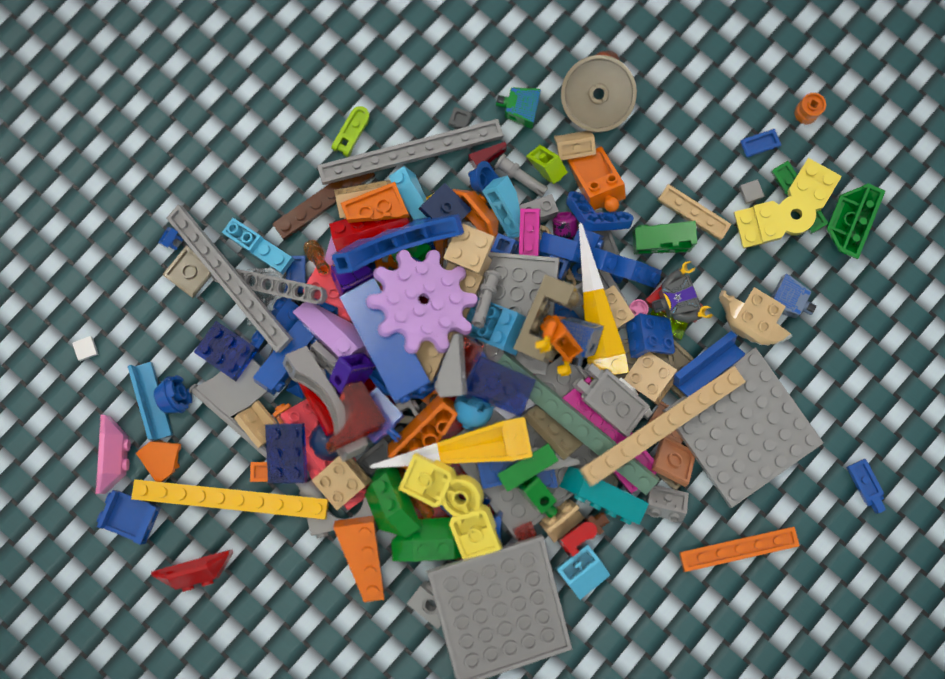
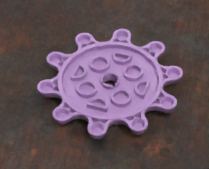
M401 250L396 255L398 268L395 271L378 267L373 272L374 278L382 284L383 290L380 294L368 296L366 304L370 309H379L385 314V320L379 325L378 333L383 337H389L395 332L401 333L405 337L404 348L410 354L418 352L423 341L432 342L439 353H445L450 346L447 338L450 332L456 331L460 334L468 335L472 331L471 323L463 317L462 312L465 308L475 307L478 303V298L476 294L466 293L459 287L460 282L466 277L465 269L461 266H457L452 270L442 268L440 265L441 256L437 250L429 251L422 262L415 261L407 250ZM421 295L429 299L428 304H421L418 297Z

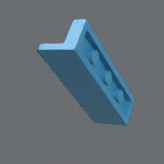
M147 362L138 366L128 365L148 440L157 441L173 436L167 413L159 409L154 399V390L159 384L153 363Z

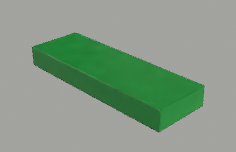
M549 443L532 452V457L521 459L496 475L506 492H509L559 460Z

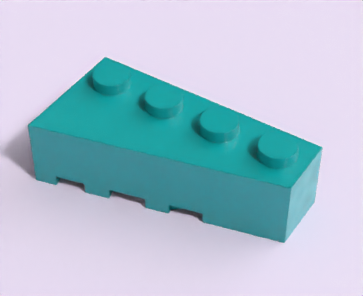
M572 466L568 467L559 486L574 493V498L583 503L586 500L590 501L589 506L601 510L603 507L606 509V514L614 518L617 515L621 516L620 520L629 525L632 522L640 525L649 503L603 480L590 487L580 470Z

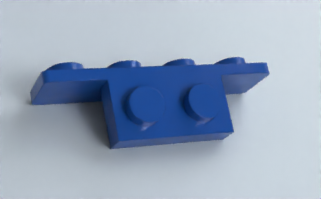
M286 286L284 289L285 293L288 290V286ZM281 297V299H277L274 303V309L271 313L283 328L289 332L298 321L293 311L299 306L291 301L292 299ZM257 330L253 334L250 344L259 348L265 338Z

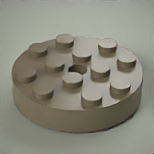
M593 55L578 61L566 74L561 88L562 105L567 116L580 128L592 132H604L621 125L631 114L637 97L636 83L631 71L618 59L606 55ZM595 89H603L604 96L602 99L594 97L593 92Z

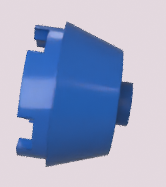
M177 375L173 377L168 376L155 388L154 399L162 412L183 413L189 408L188 405L192 403V394L189 393V388L186 389L182 381L184 379Z

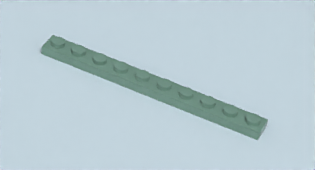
M507 352L503 354L493 367L494 370L598 456L617 445L614 440ZM635 458L616 470L645 495L659 482V478Z

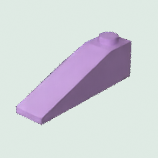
M304 302L293 311V314L337 360L339 356L361 354L366 350L354 324L317 304Z

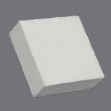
M92 336L72 343L78 361L99 355Z

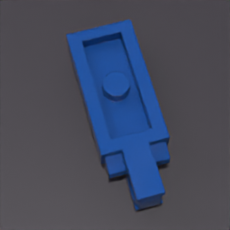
M862 459L847 466L846 468L866 505H871L875 513L885 511L886 508L881 501L884 499V492L867 460Z

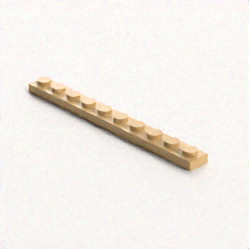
M735 366L730 368L579 469L590 487L595 485L744 384L745 380Z

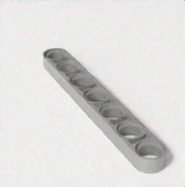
M234 268L254 291L313 304H323L327 300V291L323 287ZM211 274L212 279L215 282H218L216 278ZM252 276H254L256 279V282L253 286H251L249 283V280ZM268 279H270L272 283L271 288L269 290H267L265 287V283ZM283 283H286L288 286L286 293L281 291ZM302 286L304 294L299 297L297 291ZM316 290H319L321 297L316 301L314 293Z

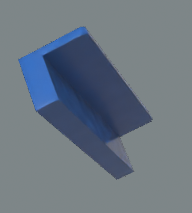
M730 331L674 375L673 384L686 397H689L724 373L745 356V353L735 345L737 335Z

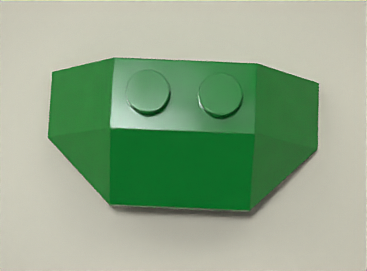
M868 183L839 196L826 228L839 252L859 259L886 192L885 190Z
M397 467L376 468L365 492V497L379 530L408 538L420 530L422 525L409 495L398 490L402 482Z
M451 517L419 519L422 525L420 530L408 538L396 535L391 540L392 561L418 562L462 557L449 525Z

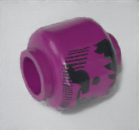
M560 212L553 218L554 235L570 240L576 235L578 231L577 218L571 212Z

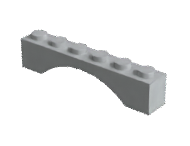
M305 346L286 354L283 365L292 380L311 389L326 405L334 426L333 447L341 460L345 462L363 453L368 445L367 438L358 429L355 418L348 413L345 402L340 400L336 394V388L326 378L324 369L316 362L314 353L310 352L308 347Z

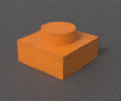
M251 462L250 482H271L272 463Z

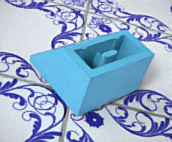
M584 544L578 549L579 553L573 557L569 556L555 568L579 600L610 576L601 560L588 544Z

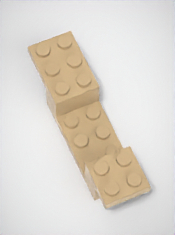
M462 223L464 233L460 236L452 237L443 257L448 261L445 270H452L457 266L463 267L466 271V277L460 282L459 287L462 291L474 293L477 296L480 285L485 278L484 272L489 269L492 262L488 255L496 237ZM465 308L463 310L462 315L465 319L467 318L471 308ZM452 331L448 334L449 344L454 334H460L459 332ZM423 341L416 355L429 380L433 383L446 352L439 353L432 342Z

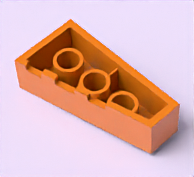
M438 394L399 433L402 436L401 439H398L399 441L396 443L392 440L387 445L388 457L393 458L439 442L458 415L454 408V402L449 397H439ZM401 466L405 470L408 468V466Z

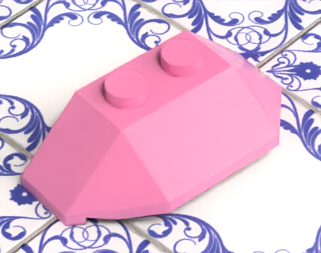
M100 415L95 494H106L126 475V471L129 470L130 466L129 459H127V454L131 447V441L128 439L129 436L111 416Z

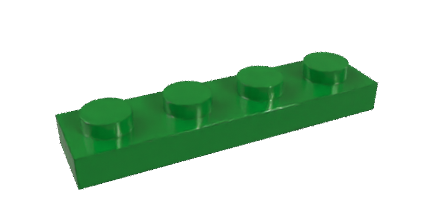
M786 161L771 170V173L785 195L789 197L787 191L797 177V173L789 161ZM821 210L816 211V219L808 229L810 234L828 224Z

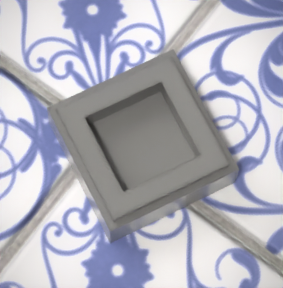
M758 179L739 186L745 204L765 197Z

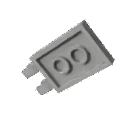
M593 363L587 364L583 371L594 378L592 382L588 385L582 379H576L572 386L582 393L580 397H582L584 403L620 434L628 437L650 406L608 369L600 370Z

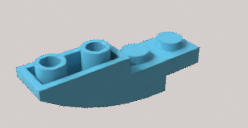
M232 218L222 231L233 242L281 274H284L294 261L290 255L265 240L261 235L235 218Z

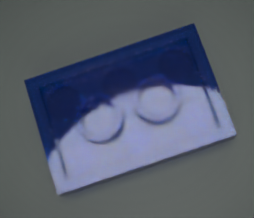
M215 321L194 353L237 381L259 349Z
M482 356L474 372L467 394L521 417L537 379Z
M305 423L265 424L268 483L308 482Z

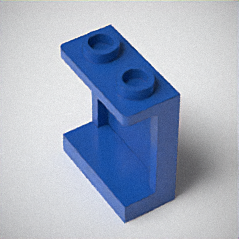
M112 490L105 499L106 506L104 511H101L98 515L97 527L129 538L137 544H146L161 507L147 501L133 500L129 494L119 490Z

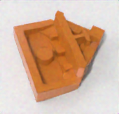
M163 440L150 441L136 454L155 482H164L175 472V469L180 467V464H178V453L181 450V444L163 442Z

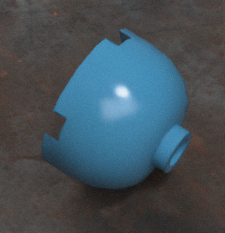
M466 395L456 396L454 401V408L458 413L456 419L462 424L463 428L468 430L484 426L491 419L494 406L491 407V402L477 396H472V399L466 398Z

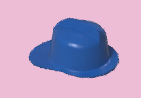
M486 161L480 162L477 168L468 173L471 187L478 193H483L484 188L493 179L499 178L491 165Z

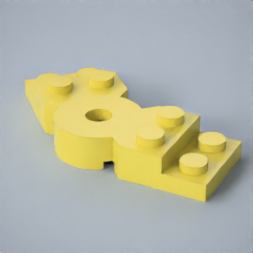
M808 158L787 191L789 197L784 199L780 205L774 201L754 205L751 208L735 211L734 216L743 249L780 240L785 233L789 235L805 233L813 225L816 219V211L824 207L842 176ZM791 212H798L800 214V219H793L791 217Z
M415 452L398 490L432 507L443 504L445 509L453 515L449 525L462 559L482 556L501 550L502 545L495 530L496 523L490 507L482 504L484 494L479 482L467 475L457 476L453 467L436 459L432 461ZM458 493L464 494L466 500H461Z

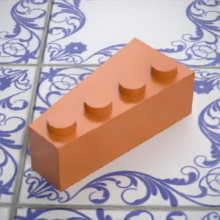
M366 516L335 521L334 531L363 601L384 600L385 591L374 517Z

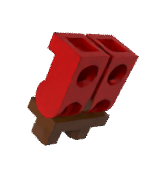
M603 512L596 514L594 517L592 515L586 516L583 519L584 522L579 523L557 540L568 556H575L579 553L576 548L585 540L593 539L596 535H601L604 532L602 527L610 521Z

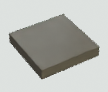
M186 245L162 275L190 297L194 298L211 277V272L193 250Z

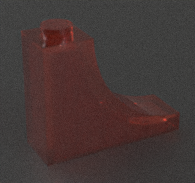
M362 381L349 383L343 388L344 390L340 398L345 409L344 427L336 435L329 438L325 446L329 453L381 430L386 422Z

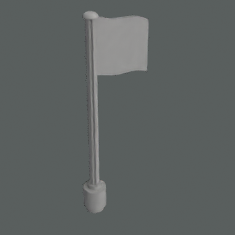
M249 355L242 356L230 363L215 377L199 386L198 384H193L189 388V393H193L299 487V495L301 497L327 499L312 480L309 482L307 480L304 481L265 445L257 448L232 417L250 407L268 392L256 384L253 376L261 367Z

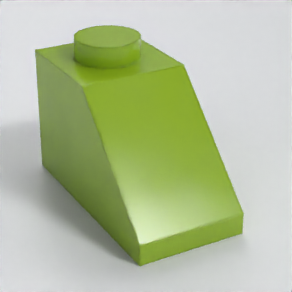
M539 145L526 155L527 159L543 178L552 184L560 181L568 173L560 157L542 145Z

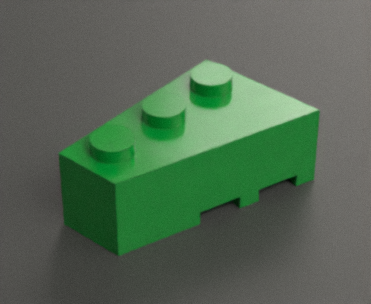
M696 221L658 224L655 226H637L632 232L634 254L690 252L697 244Z

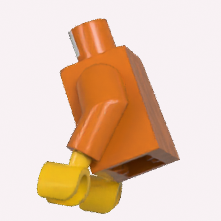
M548 315L543 319V324L540 326L544 332L542 335L543 340L537 341L535 347L536 349L540 348V353L551 350L552 344L563 357L562 361L564 362L563 365L557 366V372L561 377L571 374L570 363H572V359L582 352L583 349L557 315Z

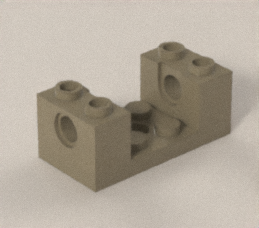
M545 274L513 349L546 364L549 363V360L553 361L557 350H554L555 347L551 344V350L540 353V348L536 349L535 343L543 339L536 337L535 334H539L541 330L540 326L543 324L541 323L543 315L546 316L551 306L548 304L549 301L570 310L573 306L576 307L580 299L577 288Z

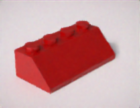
M408 217L348 223L347 219H343L329 225L336 251H339L358 239L375 237L387 229L403 227L410 223V219Z

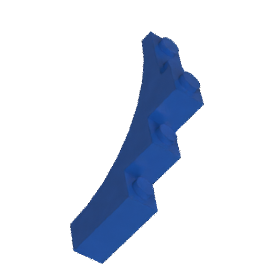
M459 214L432 219L431 217L416 219L403 227L387 229L375 237L358 239L331 256L337 274L348 273L407 248L444 238L460 236L464 233Z
M543 232L539 251L581 264L580 242ZM590 246L598 270L652 288L657 287L662 270L637 260Z

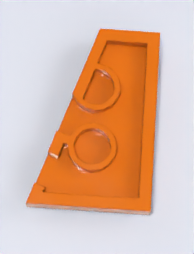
M395 182L340 203L348 223L409 217Z

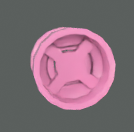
M641 299L634 300L629 305L634 316L639 313L647 314L649 311L647 303Z

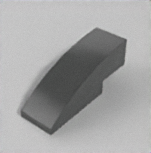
M404 423L395 430L399 434L407 425ZM389 435L356 461L368 476L376 470V468L370 467L372 464L390 459L388 457L387 445L393 439Z

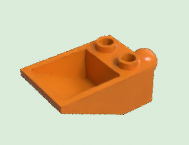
M602 146L596 148L595 155L568 159V164L580 192L592 208L596 210L605 207L608 212L617 211L619 201L626 199L625 183Z

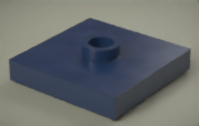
M446 183L419 207V210L427 218L431 217L432 219L459 214L461 221L472 210Z

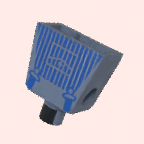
M788 274L780 278L771 298L786 306L782 314L792 318L800 316L802 311L812 315L817 306L807 301L811 291Z
M574 317L562 319V323L583 349L582 352L572 359L571 364L581 366L583 357L586 358L595 354L604 326Z

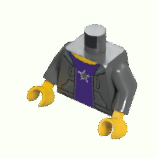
M692 261L683 263L682 268H678L669 274L662 283V289L659 291L660 299L652 302L655 313L665 310L668 317H673L677 321L686 323L699 320L702 317L711 318L713 314L705 315V310L711 307L701 306L689 274L686 275V273L695 271V268H692L690 271L687 269V264Z

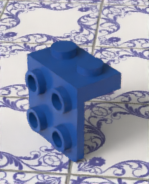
M640 313L626 323L631 358H639L648 352L668 355L675 353L669 318Z

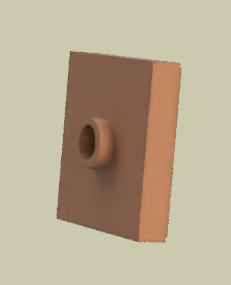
M665 436L658 443L652 470L686 487L690 482L695 457L688 447Z

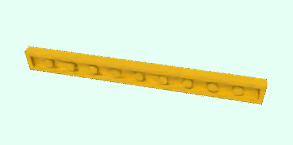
M134 480L131 497L133 500L324 520L327 519L329 503L328 499L144 480Z

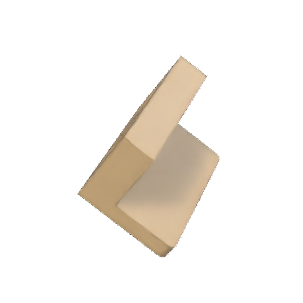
M591 131L554 137L558 156L561 160L596 154L595 138Z

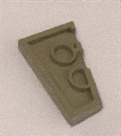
M538 405L523 416L563 460L584 444Z

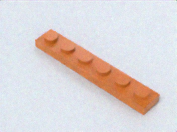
M789 527L679 552L683 571L688 572L799 547L795 527Z

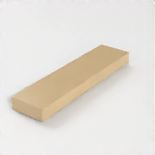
M669 184L657 200L688 221H696V226L719 241L722 240L732 225Z

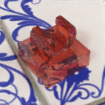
M531 521L512 529L517 542L537 536Z

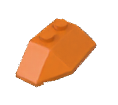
M452 189L472 209L464 219L476 226L477 230L497 237L499 220L492 208L490 209L486 205V199L475 191Z

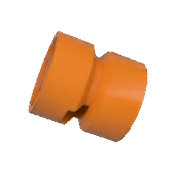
M815 92L807 94L795 108L796 119L805 125L814 123L824 112L826 100L822 95Z

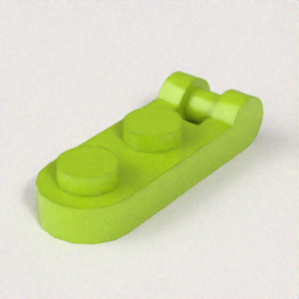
M357 106L351 111L334 140L331 149L336 152H342L346 157L351 155L355 144L370 119L369 112L365 107ZM343 140L348 141L346 146L341 144Z

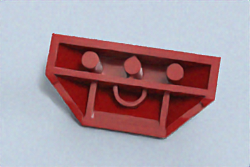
M233 550L223 551L151 572V576L175 590L182 588L183 592L195 589V584L201 583L202 587L214 583L213 579L220 577L233 555Z

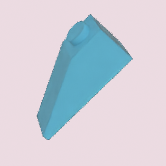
M403 166L391 174L389 178L392 183H396L404 205L413 220L427 218L419 210V207L427 200L415 173Z
M508 175L493 179L482 192L506 235L510 238L520 237V207L517 192Z

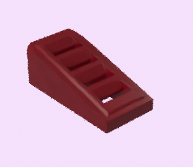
M502 142L468 155V160L474 169L482 161L491 163L507 151V144Z

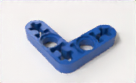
M576 191L569 192L566 204L574 216L583 225V228L588 231L631 228L634 217L628 212L596 213L584 195Z

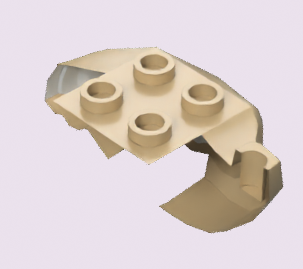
M755 287L745 303L734 298L735 296L727 295L726 291L721 290L719 300L726 312L729 326L742 338L759 345L769 346L770 344H779L792 337L791 333L777 324L779 317L786 307Z

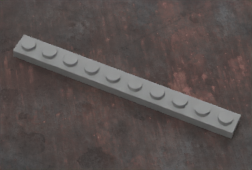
M498 119L320 164L317 167L322 185L503 139V133Z
M177 205L166 219L178 231L184 241L275 352L281 353L293 338L185 208Z

